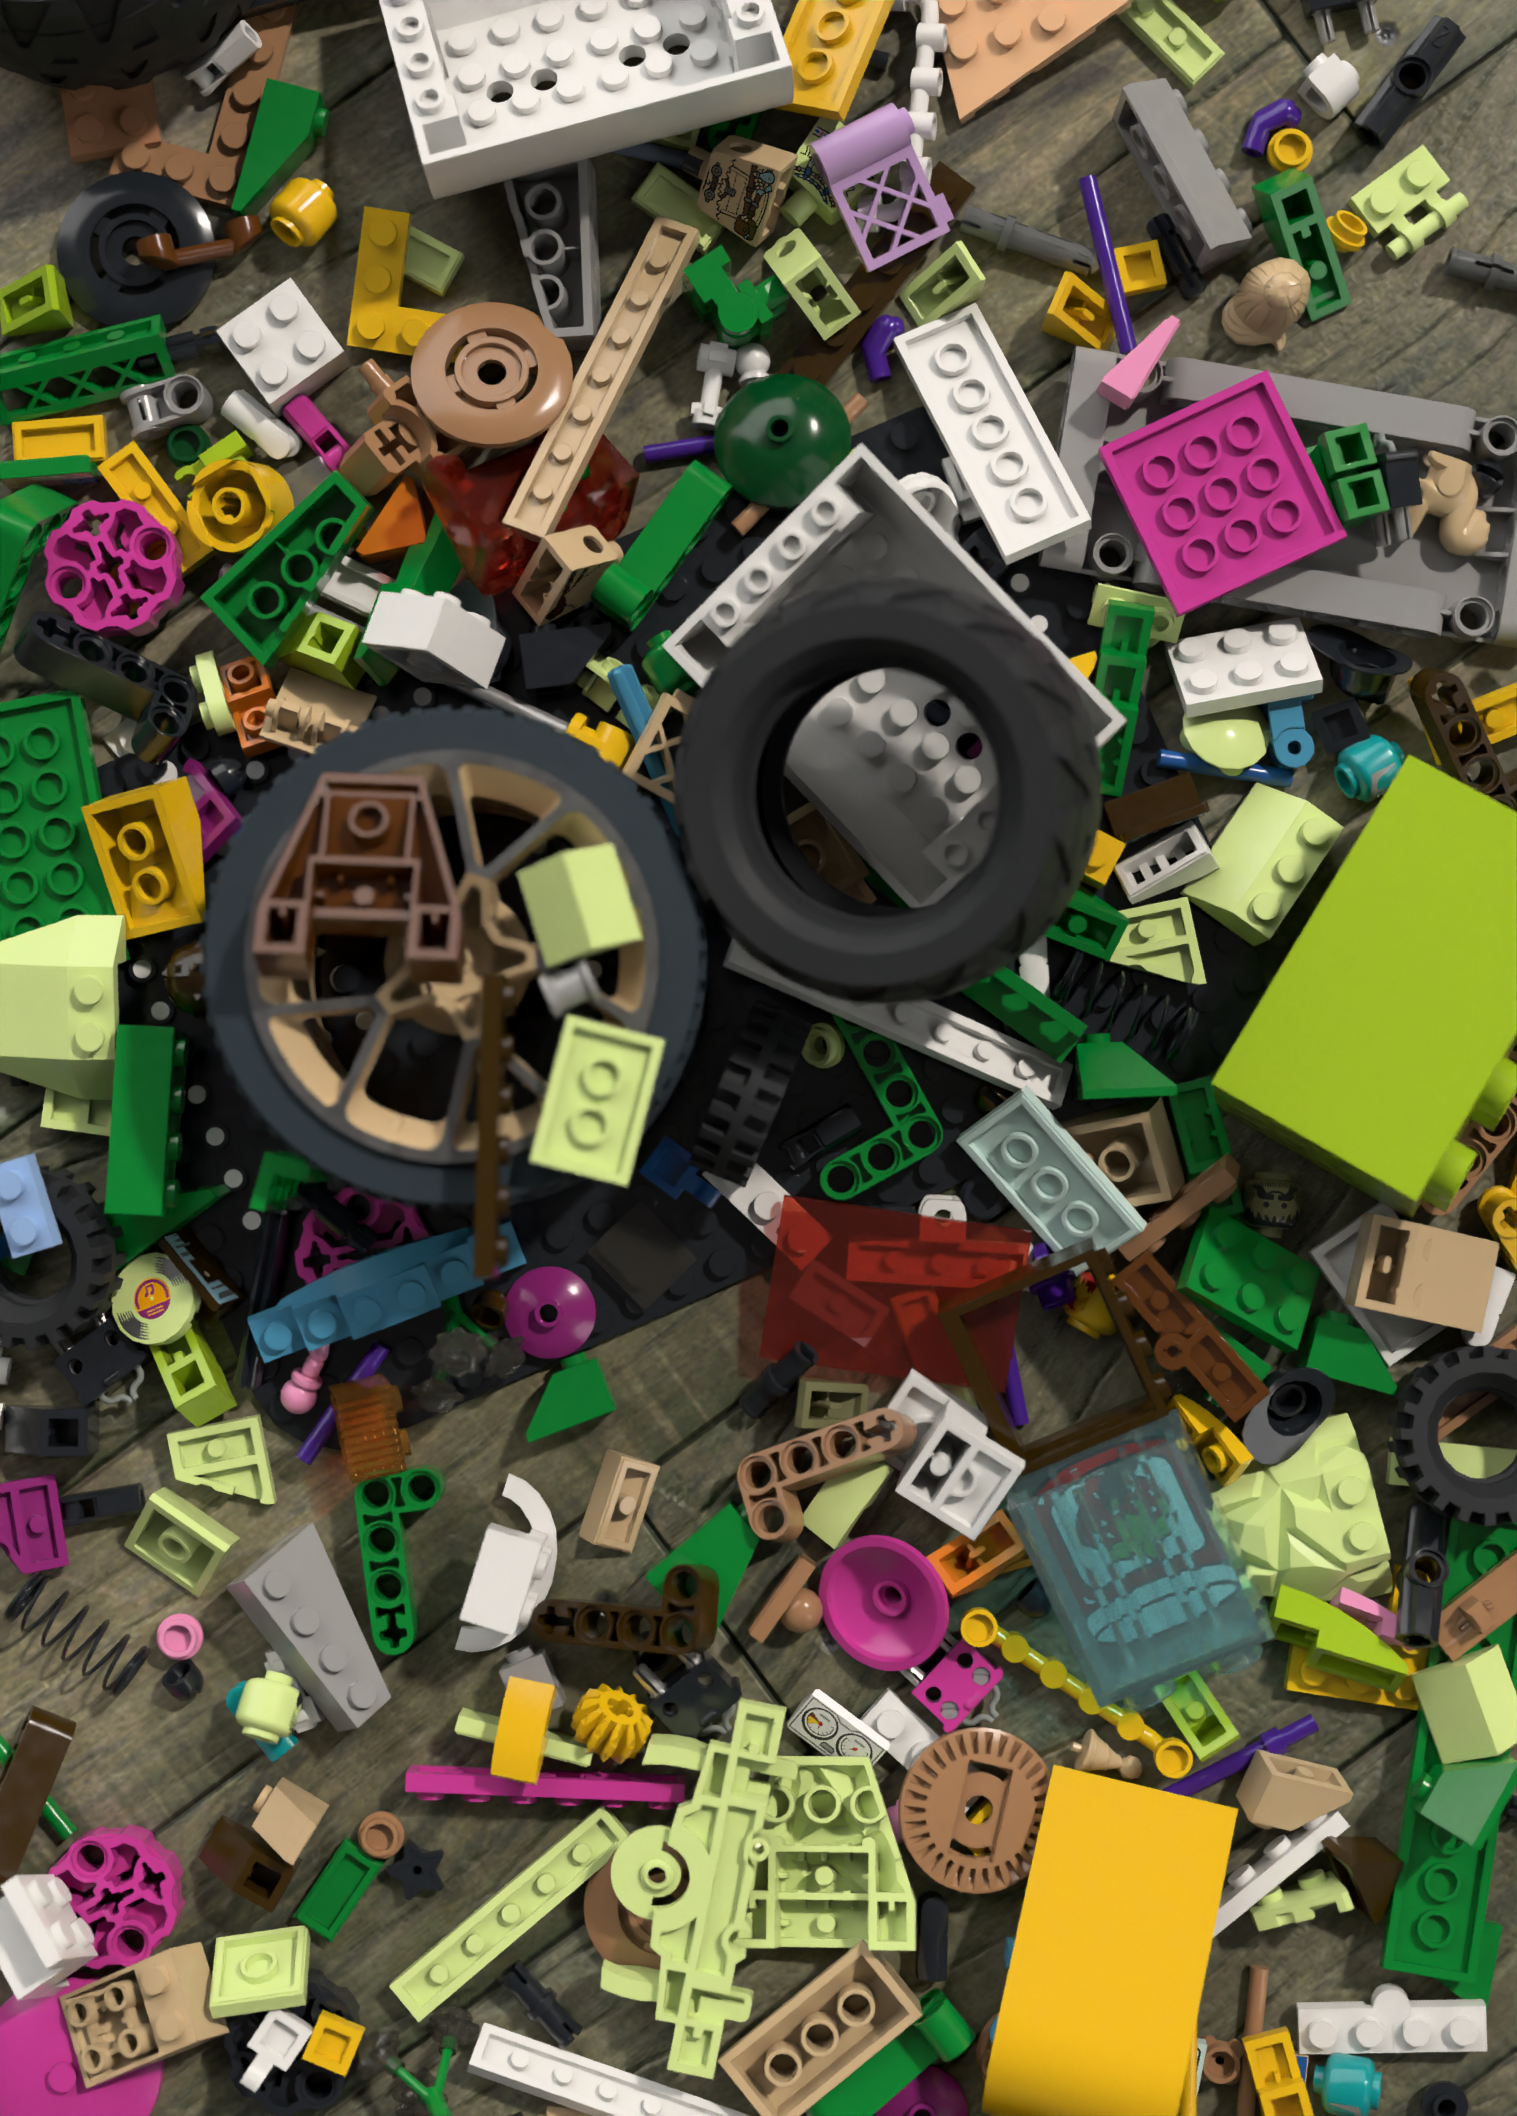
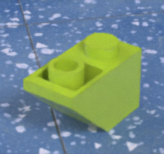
M318 611L306 616L279 660L282 663L355 690L365 673V670L354 660L363 633L354 624Z

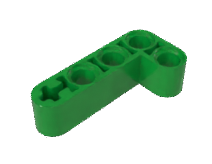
M694 460L682 474L618 565L612 563L603 573L591 593L593 606L632 632L645 617L729 498L733 486L697 460Z
M431 1464L377 1470L364 1477L355 1489L354 1500L372 1637L376 1647L387 1655L404 1653L415 1641L419 1632L404 1513L431 1508L443 1497L446 1490L445 1476L439 1468ZM426 1475L434 1481L435 1493L433 1497L428 1499L420 1498L413 1492L412 1481L415 1476ZM379 1481L386 1485L389 1491V1500L386 1504L376 1505L368 1499L366 1491L370 1482ZM383 1527L391 1530L395 1536V1546L393 1549L381 1550L376 1547L372 1539L376 1528ZM380 1575H395L402 1585L400 1594L396 1596L384 1594L378 1585ZM404 1604L405 1608L400 1607L395 1616L398 1628H406L407 1632L403 1634L400 1641H396L394 1634H386L385 1630L391 1625L393 1620L391 1608ZM381 1608L389 1609V1610H387V1611H385V1612H382Z
M934 1988L919 1998L922 2016L812 2105L804 2114L805 2116H872L938 2057L943 2062H948L960 2055L973 2042L976 2033L939 1988Z

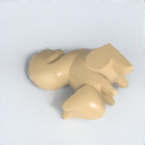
M1430 450L1422 458L1423 463L1429 468L1428 474L1425 479L1419 478L1423 504L1409 508L1412 533L1414 534L1417 531L1425 514L1439 517L1441 521L1438 535L1443 547L1448 552L1458 556L1473 555L1486 545L1489 539L1490 524L1486 520V512L1476 509L1478 488L1471 473L1472 466L1468 462Z

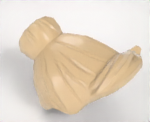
M1282 257L1266 261L1251 269L1243 278L1234 297L1228 301L1223 309L1222 325L1225 334L1235 344L1256 346L1271 343L1276 351H1281L1286 343L1285 331L1294 322L1298 321L1307 306L1311 286L1308 272L1295 260Z

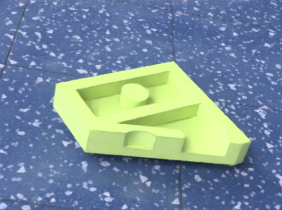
M1188 897L1119 911L1130 922L1110 961L1105 960V962L1196 986L1206 984Z
M260 1414L170 1431L166 1434L176 1480L193 1485L203 1484L212 1487L215 1491L230 1495L236 1493L258 1499L260 1503L267 1505L276 1503L277 1496Z

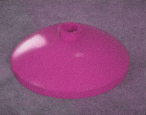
M866 1535L844 1544L826 1563L819 1584V1598L823 1605V1618L833 1638L850 1656L875 1669L902 1671L921 1664L938 1649L945 1637L949 1622L947 1593L933 1565L917 1549L893 1537ZM893 1587L899 1591L902 1598L894 1594Z

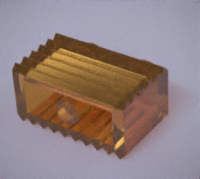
M376 1374L366 1378L350 1380L347 1383L341 1382L338 1385L329 1386L345 1473L350 1482L356 1484L407 1471L405 1457L410 1456L412 1453L406 1429L398 1428L396 1413L403 1412V1404L397 1384L390 1386L389 1381L383 1374Z

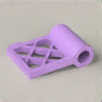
M889 103L809 144V151L815 167L833 197L867 272H871L950 232L947 222L954 219L944 194L934 195L913 149L910 135L916 131L905 107L897 109L894 103ZM903 160H906L913 175L908 194L884 186L890 167ZM881 172L878 183L866 180ZM858 183L875 189L867 215L851 210L842 191ZM917 187L924 201L914 197ZM882 192L905 200L897 226L873 218ZM912 203L929 210L936 226L935 228L921 235L903 229ZM855 218L865 221L862 231H860ZM871 224L895 232L889 251L874 259L865 242ZM901 235L912 238L898 246Z

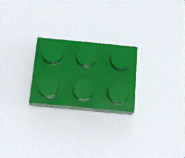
M1210 1206L1201 1210L1202 1213L1198 1218L1176 1291L1286 1354L1298 1350L1321 1270L1216 1208Z

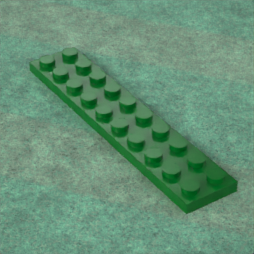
M1449 1517L1446 1559L1449 1563L1450 1573L1443 1585L1442 1606L1517 1548V1522L1496 1523V1526H1485L1456 1521V1519ZM1516 1613L1463 1655L1496 1643L1499 1644L1517 1694ZM1438 1645L1434 1648L1428 1647L1425 1669L1449 1660ZM1419 1702L1396 1855L1405 1863L1388 1903L1379 1965L1383 1969L1475 1984L1500 1816L1482 1849L1478 1850L1410 1807L1414 1800L1411 1797V1791L1418 1777L1423 1772L1428 1774L1433 1765L1441 1763ZM1511 1747L1503 1753L1509 1756Z

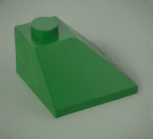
M1110 1033L1082 1035L1083 1043L1075 1044L1071 1050L1072 1064L1074 1065L1072 1069L1074 1100L1178 1095L1176 1084L1125 1043L1110 1042Z
M1501 1753L1498 1756L1433 1765L1428 1774L1423 1772L1416 1780L1411 1791V1797L1414 1800L1410 1807L1468 1844L1481 1850L1517 1786V1760L1505 1753Z

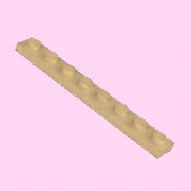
M660 215L656 216L572 382L571 393L565 408L549 428L502 521L505 531L540 543L544 536L553 534L682 277V270L687 267L700 241L699 229Z

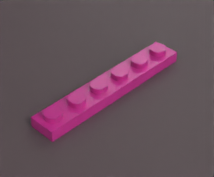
M411 1764L405 1776V1792H416V1798L421 1800L444 1799V1793L463 1794L462 1799L469 1802L490 1801V1795L509 1796V1802L516 1804H532L537 1801V1797L555 1798L556 1804L564 1806L583 1804V1799H600L601 1805L605 1807L621 1808L629 1806V1801H648L647 1806L649 1808L673 1809L675 1808V1802L683 1803L685 1801L686 1775L541 1769L536 1786L493 1777L490 1775L491 1767Z

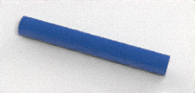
M1159 749L1156 759V766L1160 768L1290 788L1293 782V770L1255 764L1245 768L1239 775L1228 776L1219 768L1204 762L1196 754Z

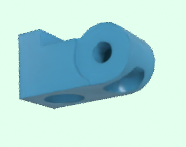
M1313 694L1260 704L1261 711L1268 722L1267 726L1270 735V743L1267 748L1271 762L1278 768L1298 769L1309 762L1313 756L1314 742L1312 737L1305 731L1302 703H1307L1313 699Z

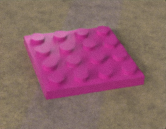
M1268 370L1112 441L1098 450L1100 459L1177 618L1337 544L1347 537Z

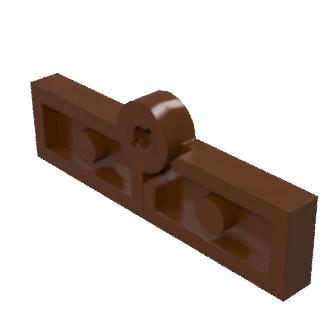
M1148 1249L1111 1280L1119 1290L1125 1289L1131 1304L1155 1332L1161 1336L1154 1348L1157 1362L1169 1370H1178L1186 1366L1234 1423L1271 1393L1269 1388L1190 1298L1176 1291L1178 1284Z

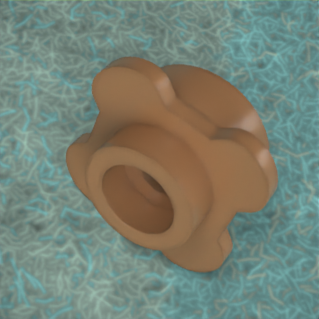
M1213 2035L1203 2036L1201 2039L1206 2040L1207 2050L1201 2080H1211L1218 2084H1236L1241 2077L1239 2058L1244 2055L1243 2044L1238 2039H1231L1227 2042L1216 2040ZM1222 2056L1224 2058L1223 2063H1216V2057Z

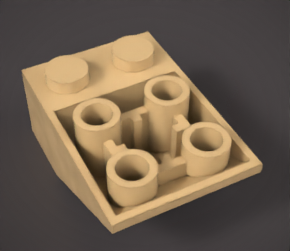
M1363 1213L1344 1304L1482 1333L1500 1243L1414 1222Z
M201 1942L169 1948L59 1997L86 2089L229 2033L225 2017L212 2019L209 2008L212 1975Z

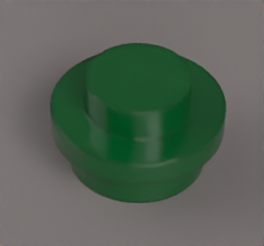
M194 424L177 426L169 433L165 443V450L169 460L178 468L194 464L200 460V454L212 447L207 433L201 427Z

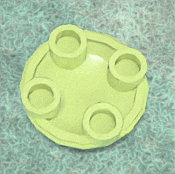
M1256 705L1186 718L1184 713L1182 719L1183 729L1180 733L1182 745L1187 750L1193 751L1204 762L1219 768L1228 776L1239 775L1245 768L1254 766L1265 755L1270 743L1268 722L1261 709Z

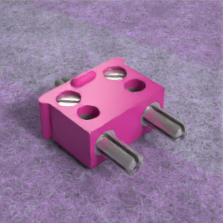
M946 1631L944 1638L952 1647L944 1640L942 1641L940 1647L946 1653L927 1674L918 1666L910 1668L921 1679L920 1681L908 1669L899 1671L914 1685L911 1693L943 1723V1730L947 1733L953 1731L960 1723L969 1727L975 1726L980 1721H987L990 1724L999 1715L995 1710V1706L1000 1699V1690L996 1684L1003 1678V1669L999 1665L994 1667L975 1647L968 1644L963 1636L956 1640ZM961 1653H969L973 1657V1661L971 1664L964 1666L958 1662L957 1658ZM937 1687L941 1691V1696L938 1699H930L926 1695L927 1689ZM992 1689L993 1697L988 1706L990 1715L979 1714L973 1719H966L965 1717Z

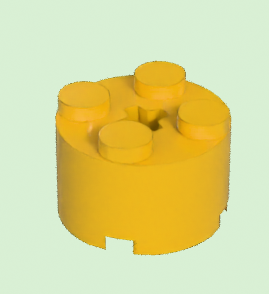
M222 459L205 466L195 476L192 483L194 489L191 501L187 500V517L193 532L201 542L222 552L244 555L294 509L292 492L287 482L277 471L268 465L242 460Z

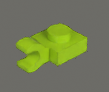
M235 430L200 454V460L192 465L180 468L174 477L181 485L188 479L195 478L205 466L214 461L222 459L247 461L254 454ZM192 492L189 495H187L190 500Z

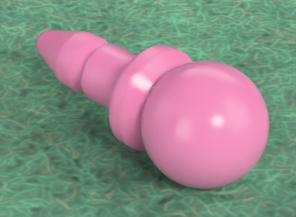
M329 1344L310 1351L302 1368L293 1369L291 1373L292 1379L284 1384L280 1393L281 1403L287 1411L293 1414H304L310 1411L316 1404L317 1389H320L323 1383L319 1373L324 1365L323 1361L327 1359L329 1354Z

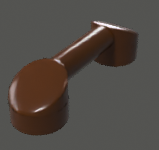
M246 215L232 219L224 224L227 239L175 249L171 235L160 233L138 240L135 246L139 259L145 264L158 269L176 270L180 267L232 256L237 257L258 240L263 229L259 216Z

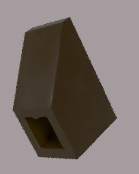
M224 1815L220 1817L199 1855V1859L231 1891L273 1913L303 1860L298 1857L293 1865L289 1864L260 1835Z

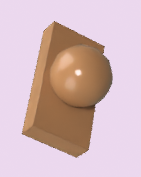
M798 1553L748 1624L749 1635L763 1643L778 1620L787 1630L794 1633H806L813 1630L820 1623L823 1616V1605L820 1598L814 1591L802 1588L816 1568L814 1560L804 1553Z

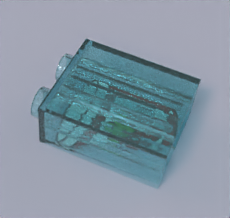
M1178 1408L1169 1411V1415L1023 1475L1016 1479L1007 1492L1008 1513L1100 1708L1122 1699L1125 1706L1132 1710L1153 1706L1165 1700L1175 1691L1177 1683L1174 1678L1209 1665L1211 1671L1218 1675L1240 1671L1261 1657L1263 1654L1261 1643L1275 1638L1266 1601Z

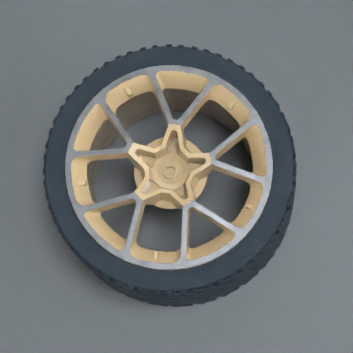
M439 706V708L426 710L416 708L411 709V714L401 716L398 712L388 714L386 718L360 723L361 729L352 733L347 729L338 733V737L326 744L322 742L314 747L316 753L307 759L301 756L294 762L295 766L283 776L280 774L273 781L276 786L268 794L263 792L258 797L256 806L249 815L246 814L241 820L240 824L243 825V828L238 836L232 835L228 843L230 847L224 860H220L216 869L220 872L217 884L212 883L209 894H211L208 911L205 910L203 922L208 923L205 935H201L200 946L203 947V963H200V974L206 976V986L202 987L203 998L206 999L209 1014L207 1015L210 1027L215 1028L218 1037L213 1040L216 1048L220 1050L228 1075L235 1076L239 1083L235 1088L240 1096L245 1098L256 1118L264 1119L269 1125L267 1130L274 1137H277L293 1155L302 1156L308 1161V1166L318 1170L338 1184L349 1185L353 1187V1191L385 1202H395L407 1207L431 1210H475L478 1122L470 1123L465 1117L480 1054L482 973H503L507 975V984L515 985L516 1008L527 989L529 981L538 975L541 977L546 975L548 978H552L565 972L557 966L547 969L540 945L529 942L519 919L500 901L496 884L545 841L556 835L568 841L577 849L611 843L614 845L643 939L619 946L620 966L616 995L608 997L600 992L601 1000L595 1002L592 999H588L584 1002L603 1014L606 1025L665 1040L640 1139L657 1122L658 1118L673 1100L676 1090L684 1081L695 1056L697 1043L701 1038L709 995L708 943L697 889L678 841L673 837L669 825L648 796L645 797L639 791V786L620 770L611 760L607 762L601 757L598 750L579 741L575 736L567 732L561 735L555 732L552 725L528 719L524 715L515 714L514 718L505 716L503 710L476 709L474 706H463V711L453 710L451 706ZM323 772L423 776L434 818L456 815L467 868V874L459 888H454L466 936L462 985L412 983L406 960L408 937L389 936L385 952V970L388 982L376 995L317 1000L315 962L320 934H316L312 979L261 977L253 954L258 904ZM472 813L508 816L536 825L490 866H483ZM374 1012L375 1019L349 1074L328 1039L321 1017ZM413 1018L418 1023L432 1030L448 1034H459L464 1041L449 1113L440 1122L422 1121L400 1115L380 1104L365 1091L366 1081L395 1019ZM514 1053L513 1065H505V1067L536 1095V1102L524 1109L513 1112L511 1115L503 1116V1135L511 1136L510 1166H502L501 1186H509L510 1205L555 1194L590 1178L589 1176L529 1161L549 1084Z

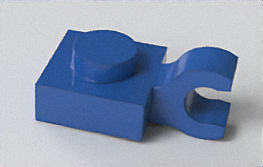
M666 1135L639 1170V1173L675 1200L686 1190L706 1206L712 1208L722 1193L696 1175L700 1169L689 1165L692 1154Z

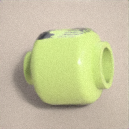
M267 1671L265 1678H251L246 1682L235 1716L237 1722L243 1726V1735L262 1742L278 1744L279 1738H286L293 1734L303 1704V1696L299 1690L291 1687L292 1677L275 1671Z

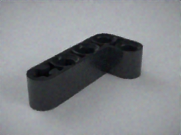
M39 611L32 615L14 646L13 653L19 664L37 675L136 721L137 724L131 738L133 752L146 763L153 765L165 763L188 728L197 700V691L192 682L184 676L55 613Z

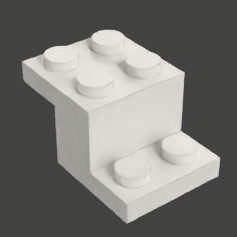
M911 1369L886 1408L907 1414L913 1419L917 1427V1438L911 1449L883 1461L901 1471L895 1492L975 1541L1023 1471L1026 1461L986 1437L988 1421L984 1413L916 1370ZM889 1422L890 1430L880 1435L869 1434L872 1438L881 1436L892 1440L891 1432L897 1429V1425Z
M53 1874L16 1875L1 1885L5 1896L0 1898V1969L17 2000L55 1996L69 1986L66 1977L98 1956L92 1945L94 1935L88 1924L83 1919L77 1918L69 1903L72 1900L71 1893L60 1878L55 1877Z

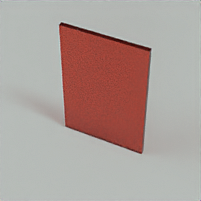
M784 1195L780 1223L776 1230L777 1243L766 1314L762 1320L764 1327L759 1357L780 1360L792 1348L794 1343L799 1340L800 1343L802 1341L809 1343L816 1350L819 1356V1362L816 1366L906 1378L910 1370L914 1369L935 1383L972 1388L938 1316V1302L1026 1265L1032 1231ZM1023 1289L964 1314L999 1391L1004 1393L1006 1391L1010 1362L1013 1358L1012 1350Z

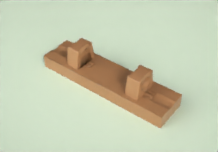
M1517 1548L1442 1606L1439 1642L1437 1645L1450 1661L1454 1662L1517 1613Z

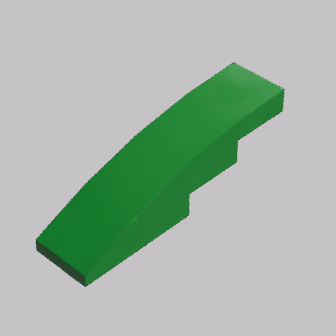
M452 505L436 508L424 543L409 546L396 582L381 584L354 656V660L379 686L388 685L400 669L399 666L362 643L380 592L401 593L402 589L407 588L420 592L425 596H434V593L437 591L449 594L476 535L474 530Z
M1108 599L1093 685L1127 722L1099 750L1101 763L1100 794L1118 797L1122 795L1139 712L1138 702L1147 663L1146 653L1155 614L1154 606Z
M1211 1076L1176 1084L1178 1095L1167 1096L1186 1184L1228 1152L1232 1156L1220 1109L1213 1092ZM1238 1186L1224 1201L1216 1204L1212 1200L1200 1209L1201 1211L1212 1206L1245 1225L1240 1220V1214L1245 1211Z

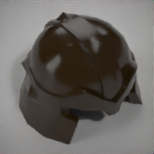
M201 939L177 949L171 956L168 965L165 966L162 975L167 993L173 1004L182 1012L194 1015V1017L204 1021L209 1014L206 999L203 998L202 987L206 986V976L200 974V963H203V947L200 946Z

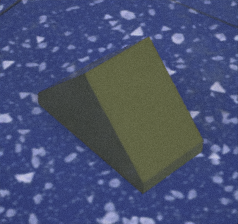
M802 1376L798 1380L793 1421L794 1427L823 1429L866 1413L870 1385Z

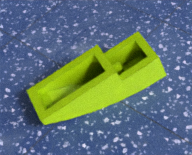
M1283 1584L1280 1585L1270 1604L1264 1636L1308 1649L1305 1666L1396 1693L1408 1674L1409 1666L1384 1641L1340 1609L1308 1593Z

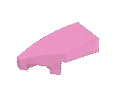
M1344 1587L1330 1601V1605L1340 1609L1363 1624L1387 1645L1396 1644L1404 1647L1407 1651L1416 1650V1648L1403 1646L1400 1641L1395 1639L1397 1616L1375 1601Z

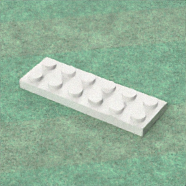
M976 303L893 339L894 349L1006 565L1092 528L1091 518Z

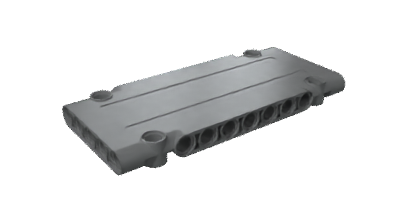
M1075 346L1069 367L1056 454L1091 518L1092 528L1040 550L1038 566L1088 574L1103 582H1111L1116 579L1129 581L1134 588L1165 594L1100 459L1098 450L1112 441L1263 371L1185 357L1170 358L1167 362L1158 360L1148 377L1149 385L1142 387L1130 408L1124 410L1099 395L1096 390L1103 377L1127 355ZM1269 372L1305 448L1317 445V438L1324 432L1366 422L1372 445L1375 442L1374 434L1384 432L1386 440H1391L1394 443L1396 451L1407 449L1418 451L1417 465L1419 478L1425 479L1429 471L1422 458L1424 454H1428L1430 450L1468 462L1471 466L1479 460H1495L1502 466L1505 474L1502 487L1492 497L1487 499L1478 498L1476 509L1486 512V520L1490 524V532L1486 545L1473 555L1458 556L1448 552L1441 544L1438 535L1441 518L1430 514H1425L1412 539L1398 541L1396 538L1394 516L1390 514L1388 515L1391 544L1389 546H1375L1372 519H1368L1359 526L1345 530L1347 534L1345 540L1212 602L1416 638L1437 639L1442 635L1449 637L1457 643L1476 641L1517 648V421L1507 415H1498L1491 419L1477 417L1474 409L1455 404ZM1489 431L1497 432L1503 437L1505 441L1504 450H1498L1490 444L1488 439ZM1381 445L1375 452V455L1389 452L1388 447ZM1478 468L1477 472L1487 474L1495 479L1494 476ZM1107 547L1115 549L1121 558L1120 566L1111 568L1103 564L1099 556L1100 549ZM1462 609H1467L1475 615L1477 619L1475 630H1470L1462 624L1460 620Z

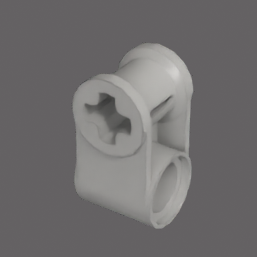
M179 374L152 384L134 386L119 395L121 403L127 405L134 428L130 434L132 441L134 440L135 442L159 439L183 424H201L211 416L214 408V400L211 393L198 379L188 374ZM193 390L198 391L197 402L192 407L187 409L180 408V400L184 393Z

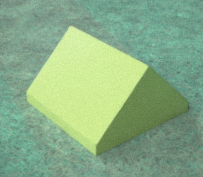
M613 843L562 852L517 873L547 969L643 939Z
M165 1486L150 1496L124 1546L199 1598L241 1538Z
M1496 1643L1462 1655L1454 1662L1448 1660L1410 1674L1442 1764L1498 1756L1517 1743V1694L1499 1644Z

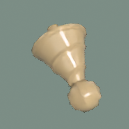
M1089 1729L1085 1733L1081 1744L1076 1742L1071 1744L1070 1750L1078 1753L1075 1759V1770L1089 1772L1091 1770L1106 1771L1118 1769L1121 1776L1130 1781L1139 1778L1142 1773L1143 1765L1136 1756L1129 1755L1121 1758L1119 1754L1109 1747L1108 1743H1105L1096 1734L1094 1729Z

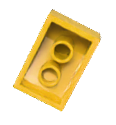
M186 776L111 795L81 808L116 914L125 915L126 940L203 922L206 905L201 821Z

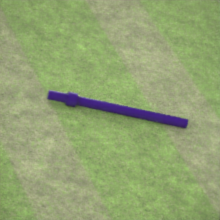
M1311 1714L1280 1730L1275 1726L1259 1734L1260 1740L1161 1791L1190 1797L1249 1767L1257 1749L1283 1755L1289 1752L1288 1746L1318 1732L1319 1728Z

